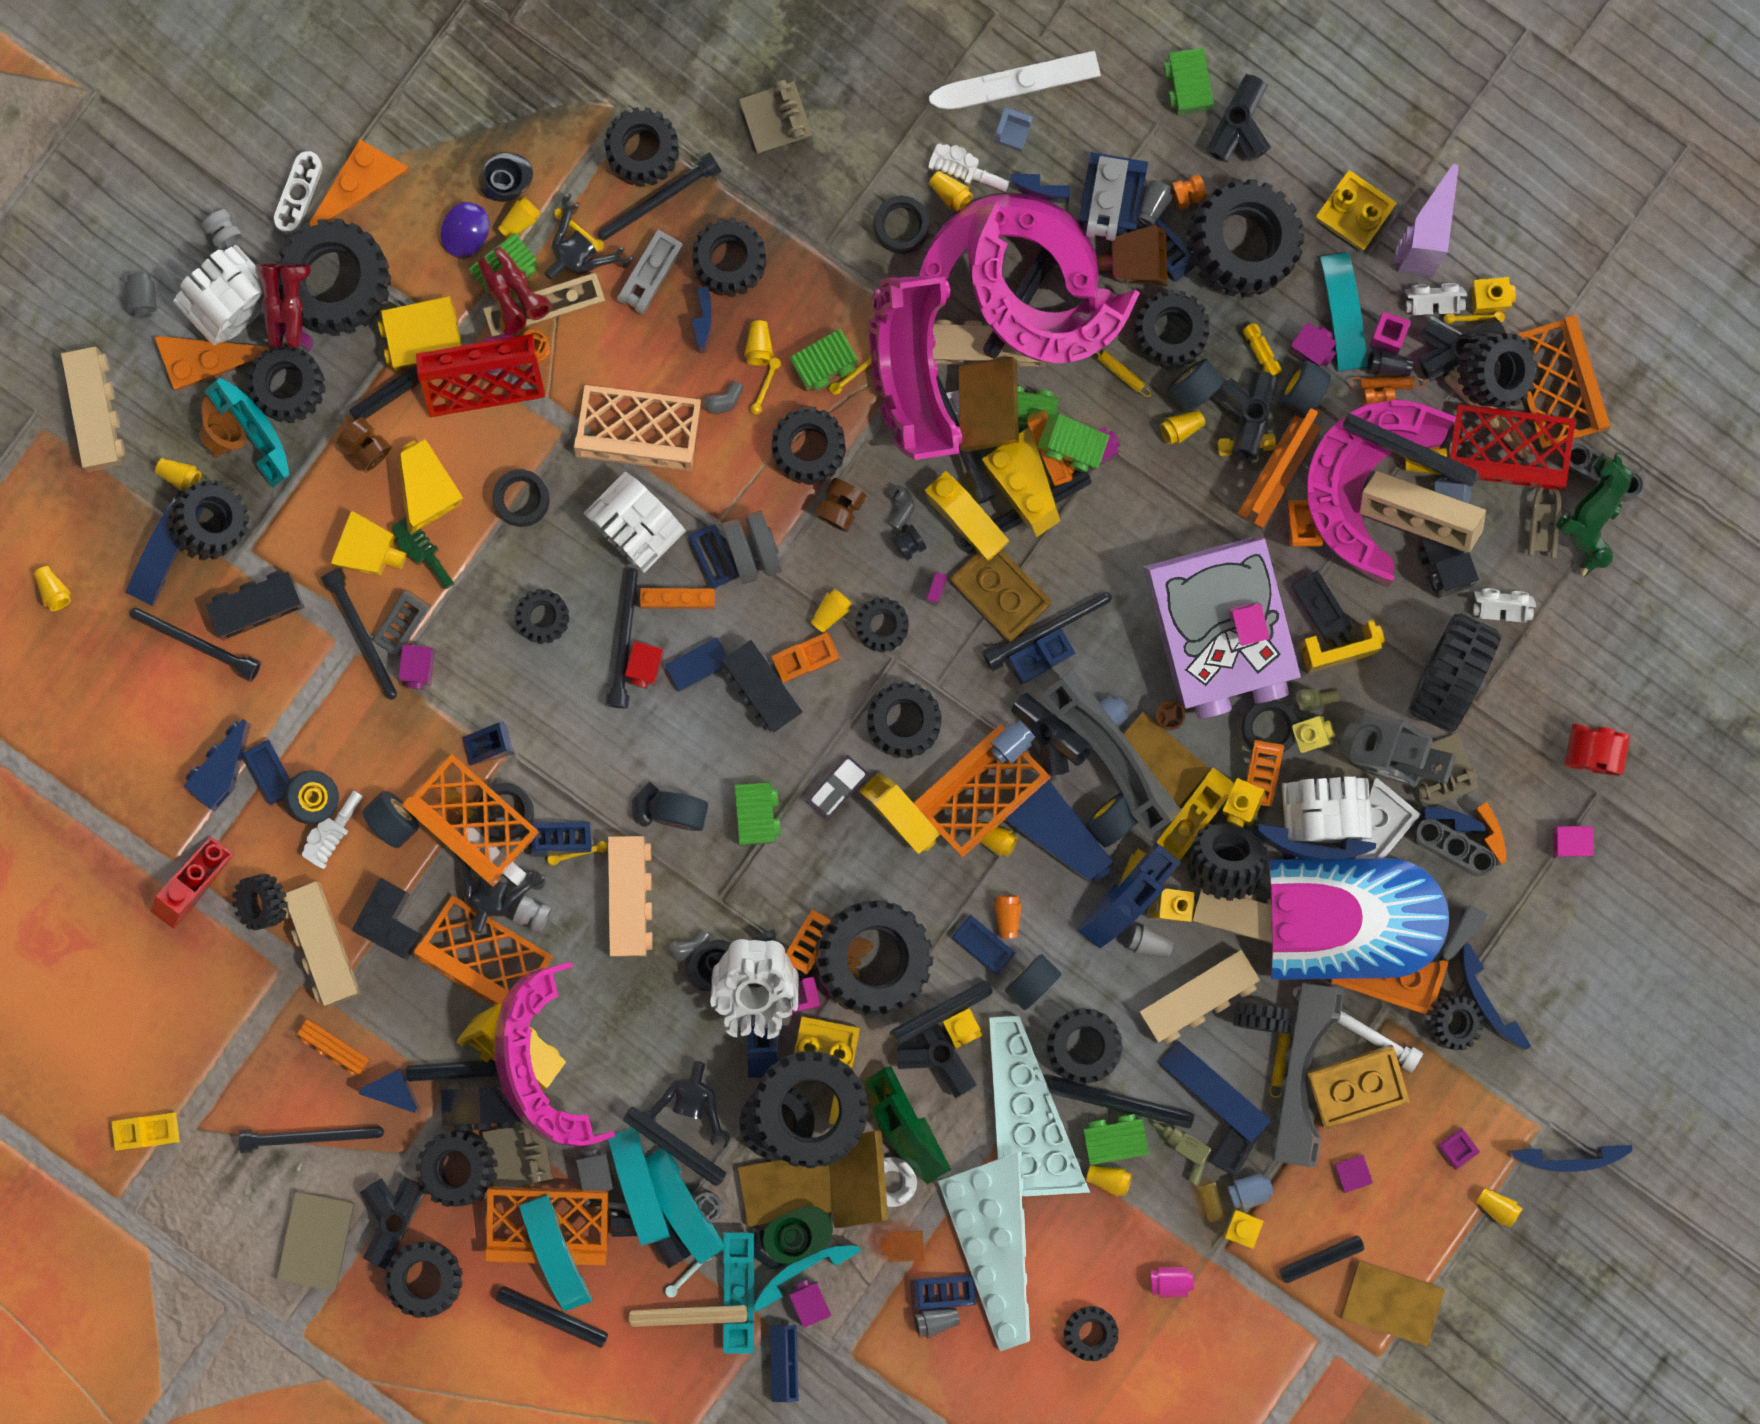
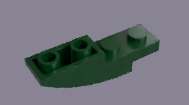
M891 1066L884 1067L865 1080L864 1083L876 1106L870 1109L894 1149L911 1166L913 1171L927 1185L950 1172L951 1168L925 1117L917 1118Z

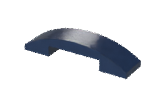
M180 490L169 504L151 535L126 591L127 594L151 606H154L167 581L165 577L179 552L177 548L180 545L177 540L173 542L170 537L173 534V530H168L167 524L171 519L167 518L168 512L172 509L171 505L183 493ZM196 508L195 516L197 521L204 508Z
M1258 824L1253 828V833L1268 845L1289 855L1309 860H1343L1376 849V843L1349 838L1341 840L1340 849L1287 841L1289 830L1287 828Z
M1469 943L1465 944L1460 949L1461 971L1471 1000L1476 1002L1474 1005L1479 1006L1481 1009L1479 1014L1483 1015L1485 1022L1505 1041L1521 1050L1530 1048L1529 1041L1516 1021H1511L1504 1025L1475 977V974L1485 968Z
M1632 1145L1597 1146L1598 1158L1543 1161L1542 1149L1508 1150V1157L1537 1169L1556 1172H1578L1614 1163L1632 1152Z

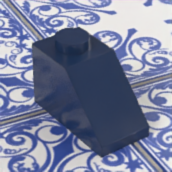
M752 1026L751 1033L748 1034V1078H762L766 1071L779 1061L778 1036L767 1039L768 1028H765L763 1038L754 1033V1026Z

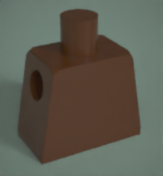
M1157 225L1116 236L1115 241H1112L1113 252L1099 254L1098 264L1100 270H1113L1114 279L1121 283L1168 286L1166 231Z

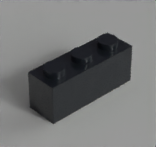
M278 570L266 576L267 580L256 584L255 581H251L239 586L240 591L230 595L228 592H224L212 597V602L206 604L218 637L224 641L305 608L292 574L289 571L284 573L283 570Z
M752 640L747 641L721 660L724 664L720 668L730 683L735 680L742 690L738 692V695L747 707L750 705L755 707L759 713L755 718L764 731L770 728L772 733H774L803 712Z

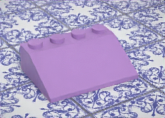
M1458 164L1451 166L1416 217L1412 226H1407L1406 233H1403L1399 245L1396 246L1394 263H1399L1398 272L1433 277L1448 253L1459 169Z

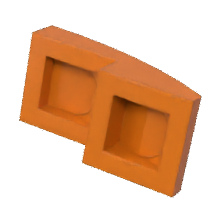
M825 632L802 644H796L772 656L783 683L804 676L841 659L829 632Z
M1485 802L1474 809L1473 812L1480 822L1485 825V829L1490 834L1481 843L1494 854L1496 865L1499 866L1507 861L1505 841L1492 809Z

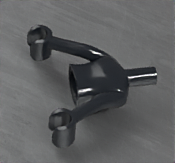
M571 194L565 195L561 205L564 212L551 246L557 261L544 271L546 277L553 280L564 269L581 275L611 263H616L621 268L630 266L633 256H630L627 260H622L619 257L624 252V247L618 248L616 254L589 260L597 251L579 231L575 230L568 239L563 241L571 216L577 213L579 209V203L573 207H568L566 203L571 199Z
M455 853L456 860L462 867L465 902L477 912L470 928L473 932L481 934L488 916H504L529 889L540 890L546 884L544 874L539 882H532L531 880L534 876V871L532 870L527 874V881L513 891L506 899V894L510 888L507 884L498 881L492 887L482 877H480L478 887L473 893L471 867Z
M694 1061L690 1079L675 1080L650 1110L642 1111V1113L656 1122V1116L676 1093V1101L672 1111L691 1118L702 1119L707 1102V1113L713 1131L710 1142L714 1145L716 1136H722L725 1139L723 1146L725 1148L730 1143V1135L727 1131L721 1130L716 1109L715 1092L701 1082L706 1064Z

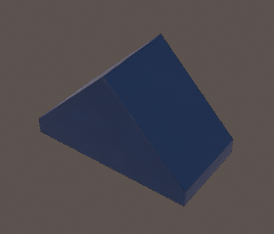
M498 722L462 737L470 766L514 754L508 727L504 722Z
M402 1070L394 1071L362 1087L359 1091L360 1095L413 1113H419L420 1111L417 1099Z

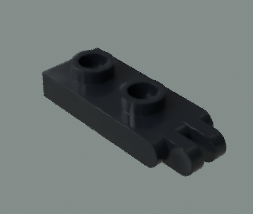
M1318 570L1291 586L1327 644L1332 641L1336 648L1343 647L1339 639L1341 635L1348 644L1354 642L1349 632L1353 627Z

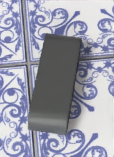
M1574 443L1572 445V452L1581 454L1583 463L1575 465L1570 461L1568 473L1595 487L1601 478L1596 475V468L1593 466L1601 456V453L1585 444ZM1561 456V465L1563 467L1564 458ZM1631 470V482L1635 486L1634 493H1626L1621 500L1623 502L1635 499L1644 487L1642 477L1633 470Z
M1424 820L1414 829L1413 837L1419 846L1471 875L1477 877L1484 876L1495 868L1496 858L1489 849L1436 820ZM1423 826H1431L1434 829L1436 836L1433 841H1426L1422 838L1421 830ZM1450 840L1460 843L1462 850L1459 856H1453L1448 852L1447 845ZM1479 854L1486 857L1488 861L1487 868L1482 871L1478 870L1473 862L1474 857Z

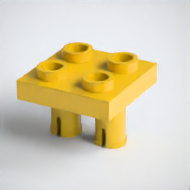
M1348 170L1315 217V220L1363 252L1397 202Z
M801 1017L794 1054L801 1051H820L840 1058L842 1062L853 1068L860 1028Z

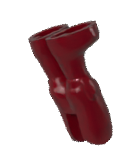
M500 246L494 249L498 256L499 263L503 265L502 269L494 273L492 266L486 261L484 256L480 257L477 262L487 285L488 295L498 302L502 313L499 324L502 332L505 335H514L526 326L527 321L510 296V290L516 293L522 308L531 320H539L548 315L552 309V304L545 296L535 294L529 288L526 273L519 269L511 256Z
M264 263L255 265L256 275L262 282L265 297L262 301V310L265 316L270 347L279 348L281 346L283 325H286L287 346L289 348L299 347L302 335L303 307L298 291L300 282L310 276V264H288L282 266L279 263ZM280 277L282 279L283 284V301L280 299L279 296Z

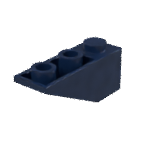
M244 719L240 723L235 721L225 732L227 735L226 739L220 745L218 743L214 744L205 755L208 759L201 767L195 766L185 778L188 781L184 787L213 811H216L235 789L243 758L242 753H244L251 726Z

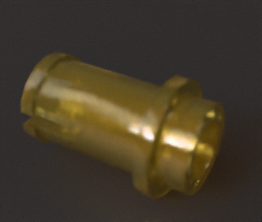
M457 788L446 789V804L462 803V795L456 792ZM467 798V803H474ZM477 807L467 808V818L469 821ZM463 808L452 809L463 816Z
M1216 1183L1197 1188L1206 1212L1203 1215L1204 1218L1207 1217L1208 1222L1226 1218L1224 1212L1227 1209L1222 1207Z

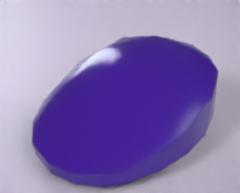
M462 202L449 211L441 227V240L444 248L450 254L465 258L476 253L482 247L488 236L490 225L485 210L475 203Z

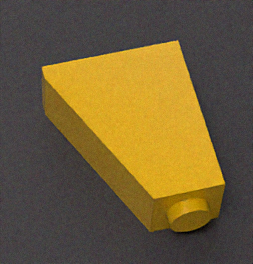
M426 439L419 443L414 440L401 449L402 453H400L398 459L407 530L410 534L456 509L463 500L461 493Z
M881 771L858 790L916 853L920 854L922 851H927L935 844L936 838L940 833L899 786Z

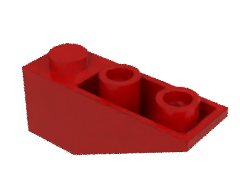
M210 836L155 896L151 912L175 929L194 908L233 857L234 853Z

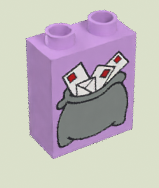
M1254 536L1143 566L1177 699L1184 708L1195 706L1197 718L1203 719L1231 711L1230 696L1252 691L1254 702L1263 703L1289 695L1286 681L1300 678L1301 675L1265 538ZM1255 602L1261 603L1270 639L1242 646L1239 644L1235 624L1230 619L1228 609Z

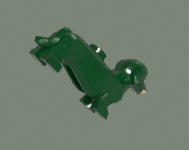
M1618 452L1615 453L1614 460L1604 453L1601 454L1593 466L1597 470H1601L1600 482L1579 501L1575 507L1574 516L1564 512L1556 523L1557 528L1563 534H1570L1571 542L1574 546L1586 553L1580 565V574L1583 577H1586L1595 568H1606L1613 560L1612 549L1601 538V531L1609 519L1614 520L1619 515L1622 509L1620 502L1628 491L1632 479L1631 470L1622 463V457Z

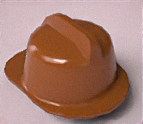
M206 395L202 400L201 406L202 424L199 429L201 443L211 451L213 458L229 453L232 450L243 448L246 444V435L239 422L230 410L221 415Z

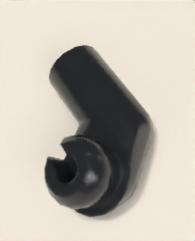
M650 781L632 800V818L643 827L649 826L653 822L649 802L660 791Z
M765 1230L753 1231L755 1259L769 1269L782 1267L784 1263H779L772 1259L764 1248L763 1237Z

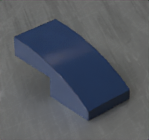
M1011 174L1010 187L1016 191L1054 203H1069L1070 185L1040 186V174Z
M708 286L697 289L703 317L692 320L700 353L706 352L712 329V303Z
M1060 628L1008 657L1007 662L1020 685L1076 653Z
M1424 807L1421 809L1422 821L1427 819L1451 821V829L1458 833H1482L1485 831L1483 823L1466 814L1437 807Z

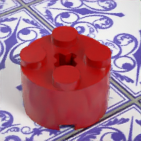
M1572 724L1565 766L1577 770H1590L1598 774L1624 775L1630 734L1615 732V729L1597 727V730L1589 729V726Z

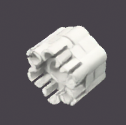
M237 245L225 251L217 250L210 255L223 269V273L209 259H206L201 267L208 273L211 280L200 268L191 273L194 279L202 286L203 291L187 276L180 284L182 290L173 300V303L212 345L233 339L263 313L262 301L265 295L262 282L256 275L255 264Z
M624 472L583 513L605 538L610 537L608 541L614 547L618 544V551L623 556L627 554V560L634 566H637L643 573L686 532L673 514L636 478L627 472Z
M1340 777L1330 778V783H1327V779L1323 778L1317 779V784H1314V779L1283 783L1285 828L1289 829L1287 841L1305 844L1341 843V840L1347 838L1355 840L1373 838L1368 778L1344 777L1342 782Z
M745 939L732 942L729 950L713 968L710 1003L712 1007L715 1006V1011L725 1015L726 1032L733 1037H737L738 1027H741L740 1033L742 1036L751 1033L752 1026H754V1033L762 1038L765 1034V1028H768L767 1039L778 1036L779 1029L781 1030L782 1018L792 1015V1010L796 1011L798 1008V971L793 967L790 958L785 953L784 947L779 942L748 941ZM758 983L763 986L754 988L749 987L748 984Z

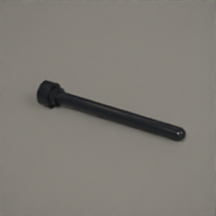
M708 152L700 158L701 161L697 163L698 167L599 230L597 233L598 238L602 241L607 240L702 177L708 178L711 176L713 178L721 173L722 170L712 154Z
M937 375L936 380L946 411L956 427L960 428L959 421L939 375ZM959 444V454L973 484L971 487L973 491L971 492L972 498L978 505L994 499L997 494L993 485L983 479L972 452H963Z
M633 567L629 568L626 572L613 687L610 688L609 693H606L605 706L611 708L627 709L629 706L630 696L627 695V689H625V673L628 664L638 571Z
M342 568L323 575L320 579L325 589L335 593L386 698L394 700L397 697V691L345 589V586H347L345 580L347 578Z
M1103 592L1003 647L999 645L994 647L992 645L984 649L982 654L992 672L1003 667L1007 657L1110 603L1112 595L1109 592Z
M139 608L130 610V617L235 668L236 672L240 674V678L252 682L260 670L261 661L251 656L240 658Z
M380 1126L272 1134H259L258 1131L253 1132L252 1129L239 1130L240 1153L244 1154L253 1153L254 1150L259 1149V1146L381 1138L384 1135V1129Z

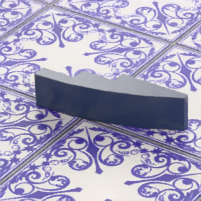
M1180 1041L1159 1062L1162 1067L1199 1100L1211 1108L1226 1123L1230 1124L1250 1143L1254 1141L1271 1121Z

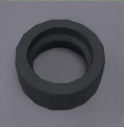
M903 195L891 197L883 202L877 210L874 220L876 238L890 252L898 254L914 252L923 245L928 237L930 226L928 212L922 203L913 197ZM894 209H909L918 218V232L908 241H895L889 237L885 230V219Z
M524 469L512 470L503 475L495 484L492 495L494 507L501 519L509 525L516 527L532 526L539 522L547 513L550 503L549 491L542 478L534 472ZM515 482H528L538 492V504L527 515L513 514L505 506V491Z
M1278 700L1255 704L1244 716L1241 727L1243 740L1248 748L1253 750L1254 741L1257 740L1253 733V723L1256 717L1262 712L1274 711L1281 714L1287 722V735L1278 744L1284 745L1283 753L1289 750L1296 741L1292 726L1298 723V717L1293 709ZM1261 753L1258 754V755H1262V756H1266V757H1272V756H1273V755H1267V754H1261Z
M509 783L496 784L490 787L499 796L511 795L517 798L523 807L522 817L530 824L532 823L534 806L529 795L520 787ZM483 794L481 795L479 802H483ZM488 795V802L493 801V798ZM477 807L479 823H484L483 807ZM516 825L511 828L510 840L524 835L527 829L523 825ZM489 827V835L502 841L506 840L505 829Z

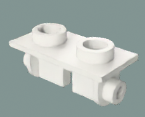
M1445 283L1441 285V288H1430V285L1416 284L1412 286V289H1404L1406 296L1411 298V301H1406V313L1411 312L1412 315L1433 314V303H1438V314H1459L1461 310L1466 308L1465 299H1460V296H1467V292L1456 283Z
M1491 588L1482 589V592L1474 591L1476 602H1479V604H1474L1473 615L1478 616L1479 619L1500 620L1501 610H1506L1505 621L1526 623L1527 620H1533L1534 609L1529 607H1536L1533 596H1529L1527 592L1513 591L1511 594H1500L1499 590Z

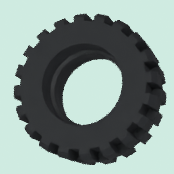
M1239 179L1231 181L1228 185L1223 184L1210 194L1191 216L1192 222L1188 225L1186 233L1188 236H1191L1186 242L1187 251L1193 252L1190 262L1193 267L1198 265L1201 270L1198 274L1203 281L1208 278L1212 282L1210 287L1216 291L1224 288L1226 289L1225 295L1233 297L1240 292L1242 298L1251 297L1255 293L1261 295L1274 288L1296 267L1295 263L1300 260L1303 251L1299 247L1304 244V234L1299 233V230L1303 227L1302 219L1295 217L1294 212L1297 211V208L1293 203L1288 204L1284 200L1286 195L1281 190L1278 193L1272 191L1273 185L1264 182L1261 186H1258V181L1253 179H1247L1244 183ZM1228 216H1245L1255 221L1261 227L1266 236L1268 247L1267 255L1262 261H1245L1235 256L1229 250L1224 241L1222 231L1223 222Z
M321 219L317 220L318 225L312 227L308 223L302 226L303 232L298 235L294 232L288 238L290 243L287 247L282 246L279 252L281 259L276 261V263L282 264V266L288 264H310L311 267L319 257L333 252L345 253L357 262L360 269V280L350 296L333 303L321 302L314 298L307 288L306 278L302 280L298 291L303 307L302 326L305 328L309 327L314 332L322 335L324 332H329L331 336H340V332L347 331L348 334L357 332L356 327L362 324L364 327L371 323L370 318L374 314L378 316L383 310L381 304L383 301L388 300L390 294L388 286L391 285V275L389 274L387 259L373 236L367 231L364 232L359 225L353 222L349 225L342 219H334V222ZM280 277L279 296L280 299L283 301V284L282 279Z
M1463 613L1454 614L1433 651L1408 708L1411 714L1446 732L1457 730L1494 659L1501 640L1499 631Z
M881 900L865 901L844 908V910L836 913L831 918L828 925L824 926L821 931L822 937L816 943L815 950L818 951L817 959H814L815 968L818 967L820 976L817 977L820 984L825 985L827 995L831 999L837 1000L839 1006L862 1015L888 1014L906 1007L913 998L921 994L923 984L928 983L931 975L928 973L929 966H933V957H930L929 948H932L931 940H927L925 937V927L922 923H917L915 920L916 916L913 913L901 909L902 906L895 903L890 904ZM866 930H880L887 933L893 938L899 949L900 965L896 975L889 982L880 986H868L854 978L848 967V947L858 934Z
M820 1051L796 1052L790 1056L783 1057L772 1065L756 1088L752 1106L754 1127L765 1148H768L773 1153V1156L788 1162L789 1165L815 1168L823 1165L825 1167L848 1155V1152L853 1147L855 1148L864 1132L868 1114L867 1097L863 1084L848 1064L842 1062L840 1058ZM803 1081H817L826 1085L833 1091L838 1101L839 1114L836 1123L827 1133L819 1137L806 1138L792 1132L783 1120L781 1108L784 1096L790 1088Z

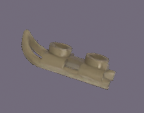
M1537 488L1532 505L1528 556H1534V552L1539 551L1552 552L1551 558H1557L1559 528H1557L1556 523L1561 516V495L1558 490H1552L1556 498V505L1539 504L1543 488ZM1537 522H1540V531H1539V533H1536V531H1537ZM1549 523H1554L1553 535L1548 534Z

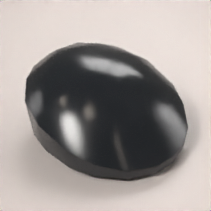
M502 153L494 156L485 163L479 175L480 189L491 200L499 202L513 200L529 188L533 180L532 165L526 158L515 153Z
M713 940L704 943L693 952L687 965V976L694 987L703 991H711L713 968L729 950L730 942Z

